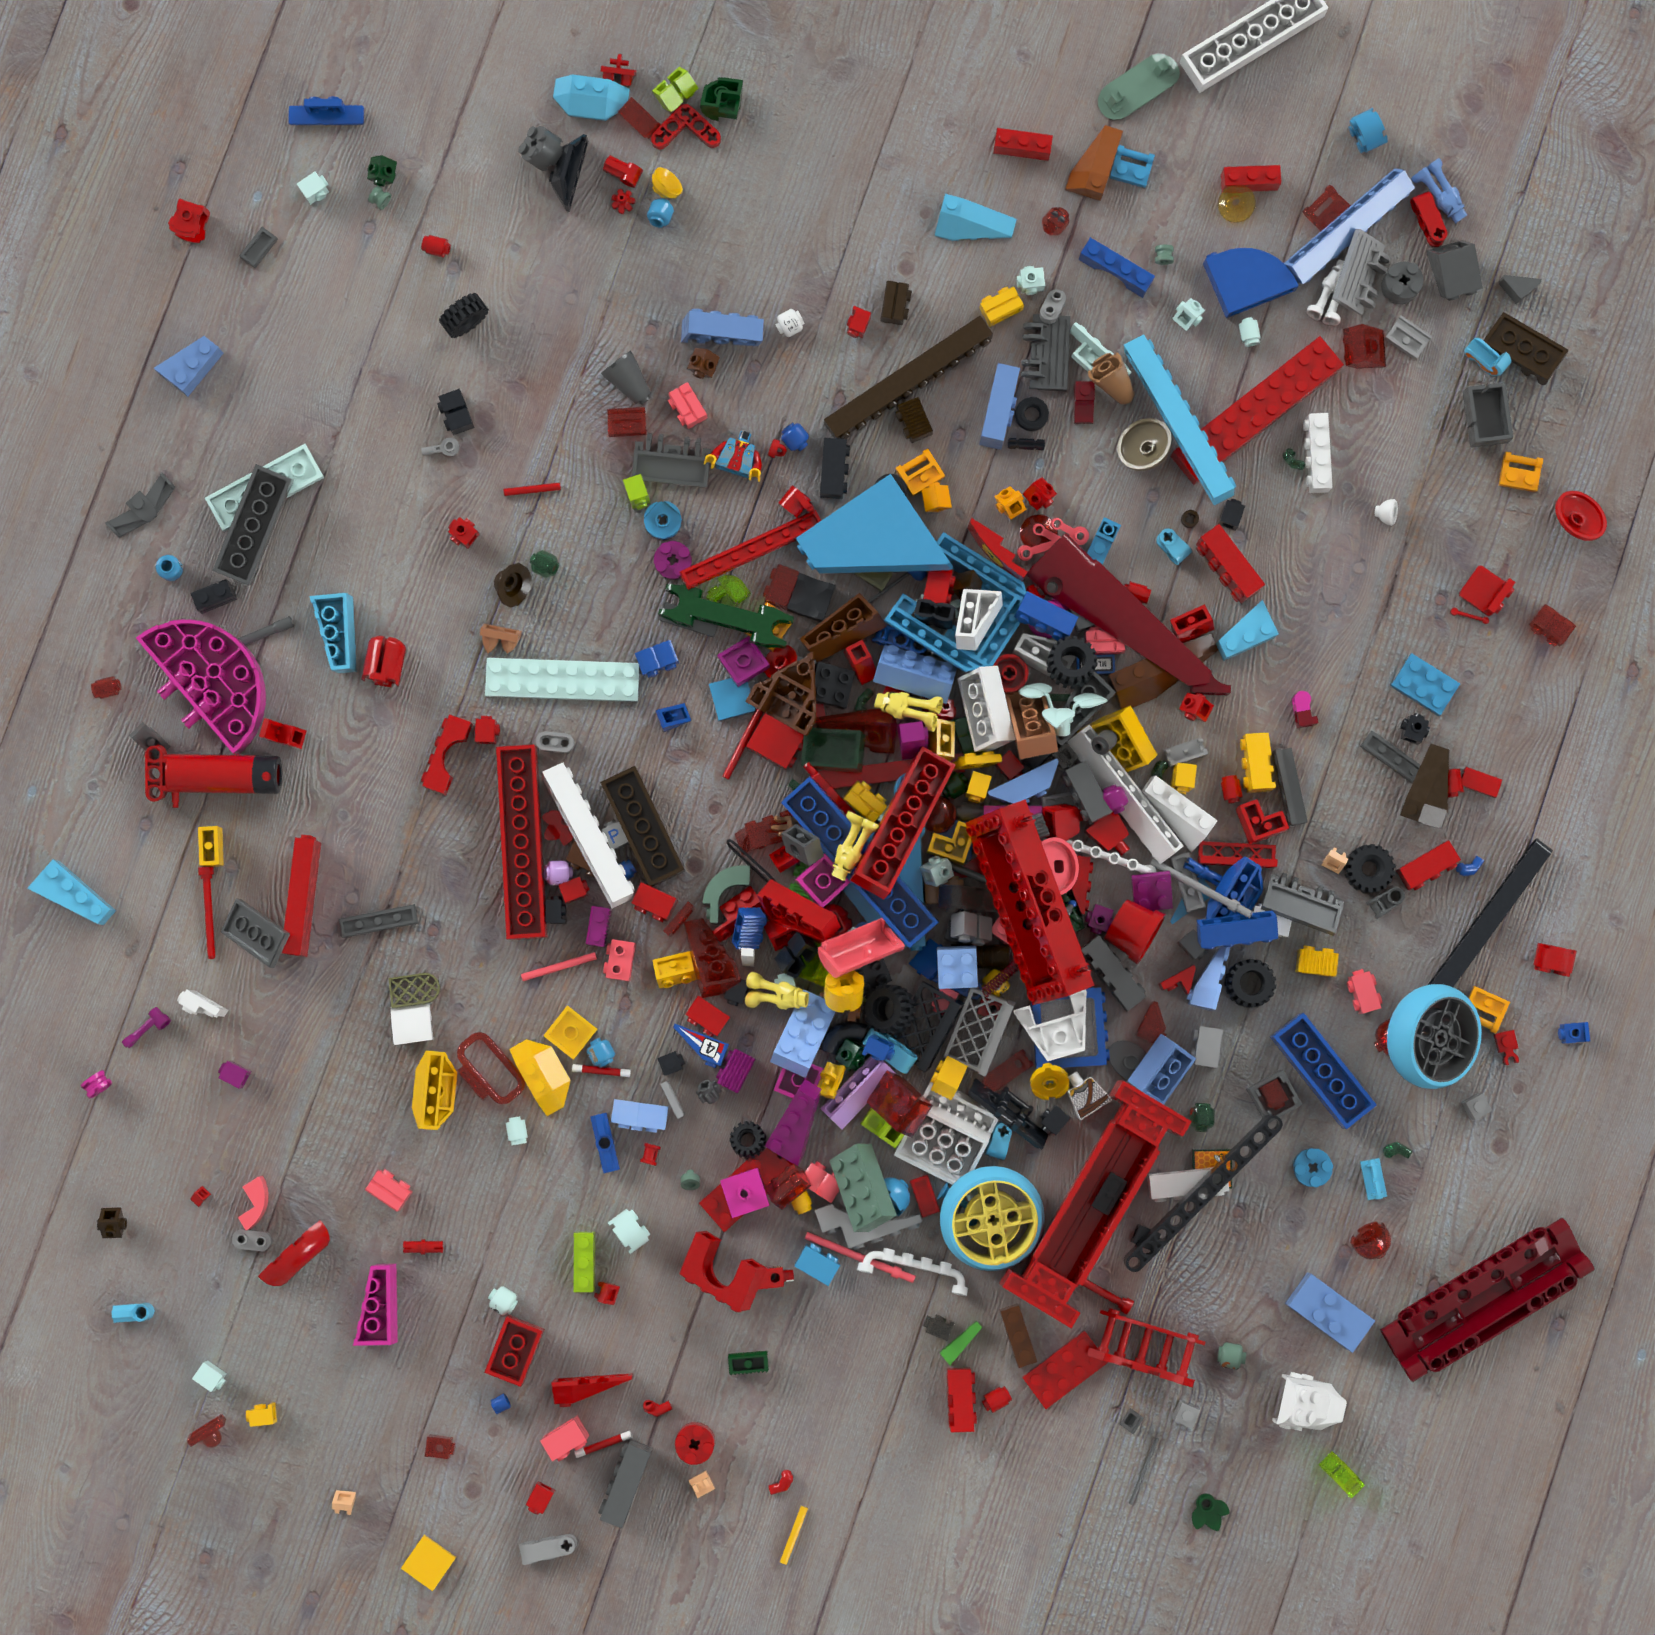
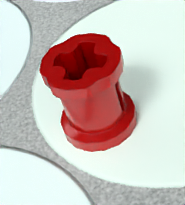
M645 1143L643 1158L640 1159V1162L656 1166L658 1150L661 1147Z

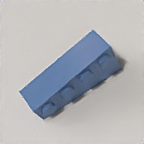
M692 309V311L689 310L682 320L681 342L688 343V339H696L697 343L714 340L716 344H727L729 341H733V345L759 346L763 341L764 319H758V316L755 315L741 317L737 313L724 315L719 311L707 313L701 309Z

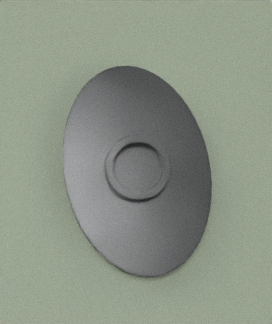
M1116 1041L1109 1047L1111 1066L1126 1080L1130 1078L1147 1054L1140 1046L1129 1041Z

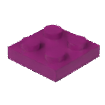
M750 636L717 655L737 687L770 668L769 663L758 647L749 642Z
M1170 871L1131 875L1133 902L1152 911L1173 909Z

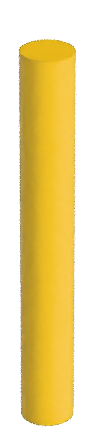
M801 1506L780 1559L782 1564L787 1565L808 1510L805 1506Z

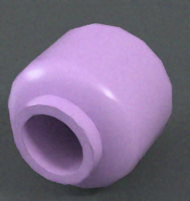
M549 861L544 866L543 877L549 885H559L572 879L573 869L569 867L567 861Z

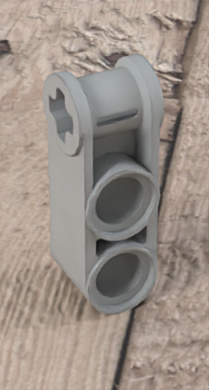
M564 1534L523 1542L519 1544L522 1564L527 1565L541 1560H551L569 1555L577 1547V1538L573 1534ZM566 1540L568 1543H572L570 1548L567 1545H563Z

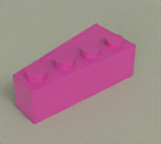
M396 1264L370 1266L365 1289L366 1294L362 1302L360 1321H358V1330L353 1346L392 1345L398 1342Z

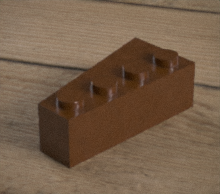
M859 593L799 640L808 653L814 652V660L819 662L887 626L878 611Z

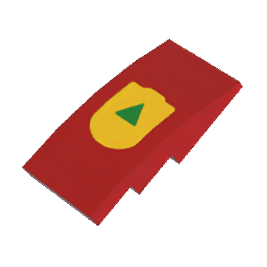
M971 518L968 530L979 547L994 564L1023 582L1028 571L1015 564L1013 561L1016 555L1001 546L1004 538Z

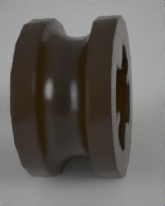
M1187 510L1181 516V523L1186 528H1192L1199 522V515L1194 510ZM1187 514H1190V517L1194 516L1195 519L1192 524H1190V521L1187 522L1185 520L1188 517Z

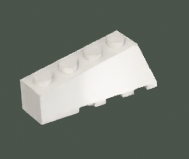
M1156 775L1152 776L1141 790L1190 852L1207 837L1217 822L1215 818Z

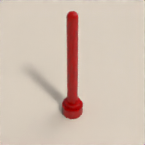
M214 867L198 868V876L203 879L207 955L209 959H214L215 941L211 879L212 875H214Z
M1087 1279L1083 1284L1087 1289L1118 1305V1308L1121 1309L1120 1311L1126 1315L1134 1304V1301L1130 1298H1120Z

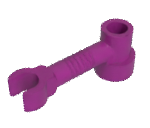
M158 1007L153 1008L148 1013L151 1018L134 1033L127 1036L122 1041V1044L126 1048H131L153 1025L158 1030H162L169 1025L171 1019L167 1014H163Z

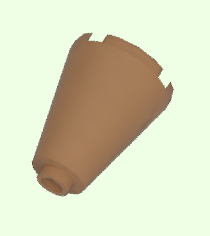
M1106 353L1095 360L1092 364V370L1090 371L1089 369L1088 377L1119 404L1130 403L1135 392L1121 355L1119 353H1116V355Z

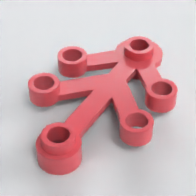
M1059 518L1051 520L1052 528L1056 530L1061 529L1066 532L1078 545H1084L1088 541L1089 532L1086 528L1082 526L1072 528L1063 523ZM1056 520H1059L1060 525L1058 527L1054 526V522ZM1037 523L1033 526L1034 534L1042 535L1051 541L1033 547L1022 545L1018 548L1017 555L1021 560L1028 561L1034 554L1049 550L1060 536L1045 529L1042 524ZM1038 526L1042 527L1040 533L1036 532V527ZM1078 533L1083 534L1082 539H1077ZM1025 550L1029 551V555L1027 557L1023 556V552Z

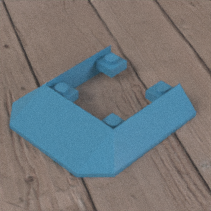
M943 532L937 544L952 564L953 570L957 573H962L974 569L983 581L981 590L1002 592L1003 606L977 650L957 649L955 638L957 627L953 625L952 629H948L943 636L914 618L912 614L915 611L917 602L904 593L893 606L884 622L964 672H971L979 667L993 666L1021 623L1014 615L1026 594L1024 582Z

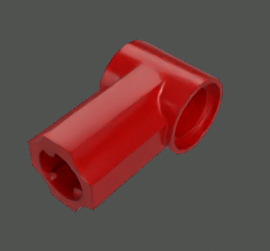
M611 155L607 157L603 167L604 172L620 179L623 184L631 188H635L643 172V169L636 164H627Z

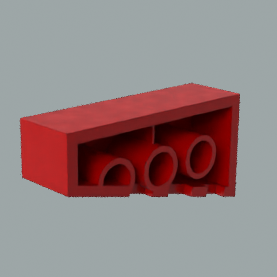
M772 879L757 894L769 921L822 942L829 940L841 927L837 920L838 917L834 912L828 911Z

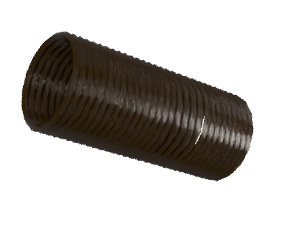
M951 944V946H972V944ZM988 944L976 946L978 969H1004L1009 965V945L990 944L989 946Z

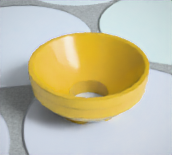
M659 167L652 174V188L661 198H676L682 193V185L671 171Z

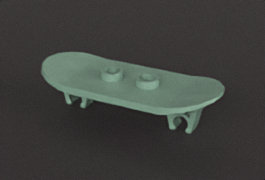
M1154 54L1146 58L1102 89L1098 97V107L1101 113L1112 120H1121L1171 88L1178 81L1180 72L1177 63L1165 54Z

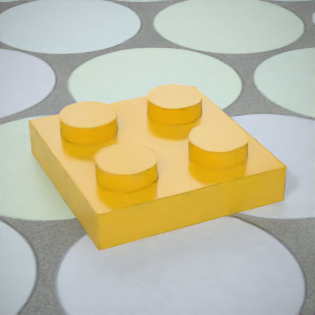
M994 751L984 752L982 755L968 753L964 754L965 756L958 757V760L952 763L956 765L953 770L984 768L1002 762L1001 754H994Z
M567 1005L543 1036L574 1060L598 1029Z

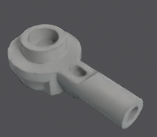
M446 438L442 441L441 445L421 448L422 455L442 452L444 455L452 457L458 453L459 443L454 438Z

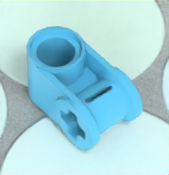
M1164 529L1157 536L1156 542L1158 546L1176 565H1179L1192 553L1189 545L1172 529ZM1169 536V540L1165 542L1163 540L1164 537Z
M1001 1121L993 1129L985 1155L1005 1160L1012 1130ZM1003 1126H1005V1129L1008 1130V1132L1003 1133V1135L1000 1136L1001 1133L998 1131V1129L1003 1128Z

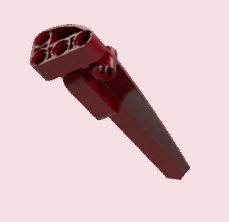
M1067 533L1063 534L1028 570L1027 576L1043 591L1044 595L1060 602L1186 685L1210 683L1211 670L1099 561L1089 556ZM1048 583L1055 584V593H1050L1047 590Z

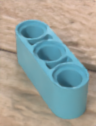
M870 1028L862 1043L866 1045L869 1036L873 1034L894 1043L893 1050H895V1053L890 1061L887 1059L885 1061L900 1072L907 1074L917 1060V1055L889 1034L876 1032L874 1028Z

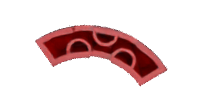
M319 1220L293 1244L289 1245L258 1277L271 1286L286 1284L302 1267L328 1246L330 1237L322 1221Z

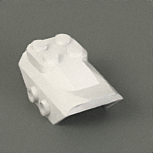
M1291 1372L1290 1375L1282 1374V1377L1286 1379L1279 1416L1278 1418H1272V1421L1279 1424V1427L1302 1431V1428L1323 1430L1331 1425L1343 1422L1347 1402L1337 1393L1332 1384L1313 1380L1314 1376L1295 1372Z

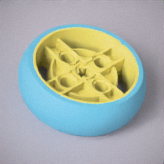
M998 1166L978 1168L960 1177L948 1190L940 1212L942 1236L950 1251L963 1263L985 1271L1008 1269L1025 1260L1038 1245L1045 1224L1043 1202L1034 1185L1018 1172ZM997 1183H1005L1017 1188L1025 1196L1026 1201L1016 1202L1009 1194L999 1191ZM977 1188L978 1194L968 1202L965 1212L956 1214L963 1198L973 1189ZM987 1197H994L991 1203H985ZM1009 1212H1016L1013 1218H1007ZM994 1215V1221L990 1222V1216ZM972 1219H978L976 1225H969V1222ZM1029 1223L1022 1238L1008 1249L1007 1243L1012 1241L1017 1235L1020 1225ZM994 1234H1000L998 1240H991ZM969 1235L974 1242L987 1247L988 1254H981L968 1249L958 1237Z

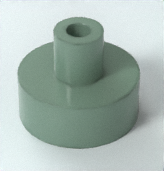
M687 1170L681 1176V1187L685 1190L699 1188V1175L695 1174L693 1170Z

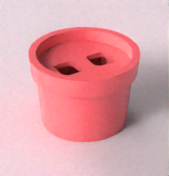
M1053 837L1041 840L1060 894L1063 895L1074 886L1079 872L1077 855L1072 846L1063 839Z

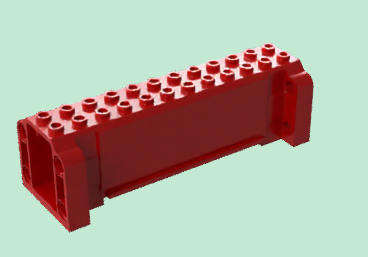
M1117 1081L1109 1094L1111 1098L1121 1103V1106L1114 1118L1107 1124L1030 1256V1262L1023 1274L1020 1275L1008 1268L999 1283L1006 1290L1071 1329L1080 1312L1067 1302L1075 1288L1079 1284L1083 1286L1153 1166L1160 1153L1157 1150L1159 1143L1166 1131L1175 1136L1183 1137L1192 1122L1125 1081ZM1112 1172L1128 1183L1108 1216L1091 1205L1109 1173Z

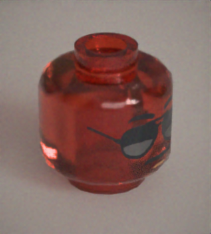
M1052 207L1042 218L1043 229L1049 235H1060L1070 222L1068 212L1061 207Z

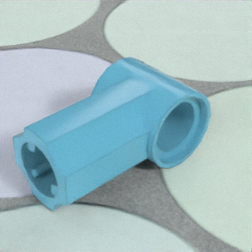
M150 1303L114 1305L112 1319L114 1323L142 1322L151 1319L155 1310ZM141 1307L146 1309L145 1317H142L140 1314Z

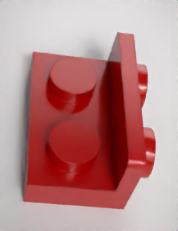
M785 846L769 854V857L780 873L800 861L787 853Z

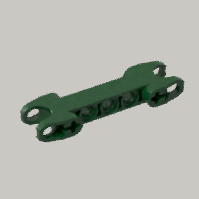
M666 584V591L679 597V604L673 609H659L658 615L688 628L693 627L694 620L751 634L749 642L765 648L786 649L787 641L774 636L773 629L781 623L793 624V616L766 605H760L758 613L702 599L703 591L699 588L693 587L688 590L685 585Z

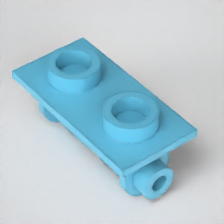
M1380 1159L1361 1161L1360 1164L1368 1200L1387 1197Z

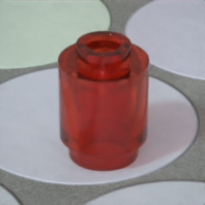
M114 676L96 680L95 683L91 684L94 698L100 699L118 695L119 690L122 689L119 679H115Z

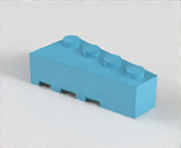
M52 859L27 888L100 925H104L116 912L111 905L64 864L55 859Z

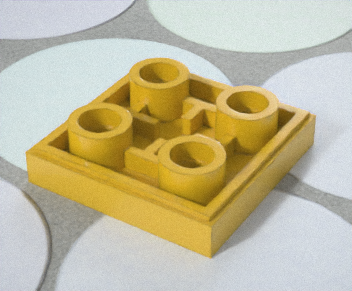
M424 1534L401 1569L433 1591L456 1559V1556Z

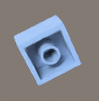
M975 945L937 947L939 989L978 987Z

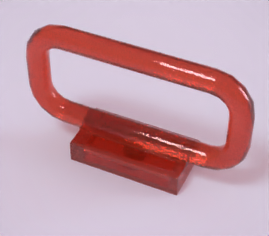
M476 1032L458 1046L457 1058L463 1065L458 1069V1073L482 1101L490 1096L496 1103L508 1104L522 1093L525 1088V1080L520 1071L486 1033ZM476 1040H482L518 1081L517 1087L504 1097L498 1095L466 1058L465 1050Z

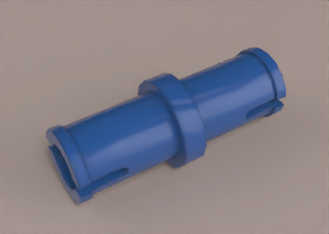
M1190 857L1187 858L1188 863L1185 862L1183 868L1195 873L1198 878L1205 879L1215 886L1219 884L1217 880L1220 882L1222 880V875L1209 869V866L1206 864L1202 865Z

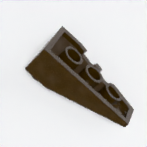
M1430 744L1408 792L1400 816L1442 829L1448 813L1449 749Z

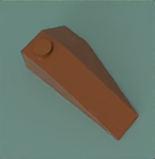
M1104 126L1072 169L1066 185V191L1101 201L1123 130Z

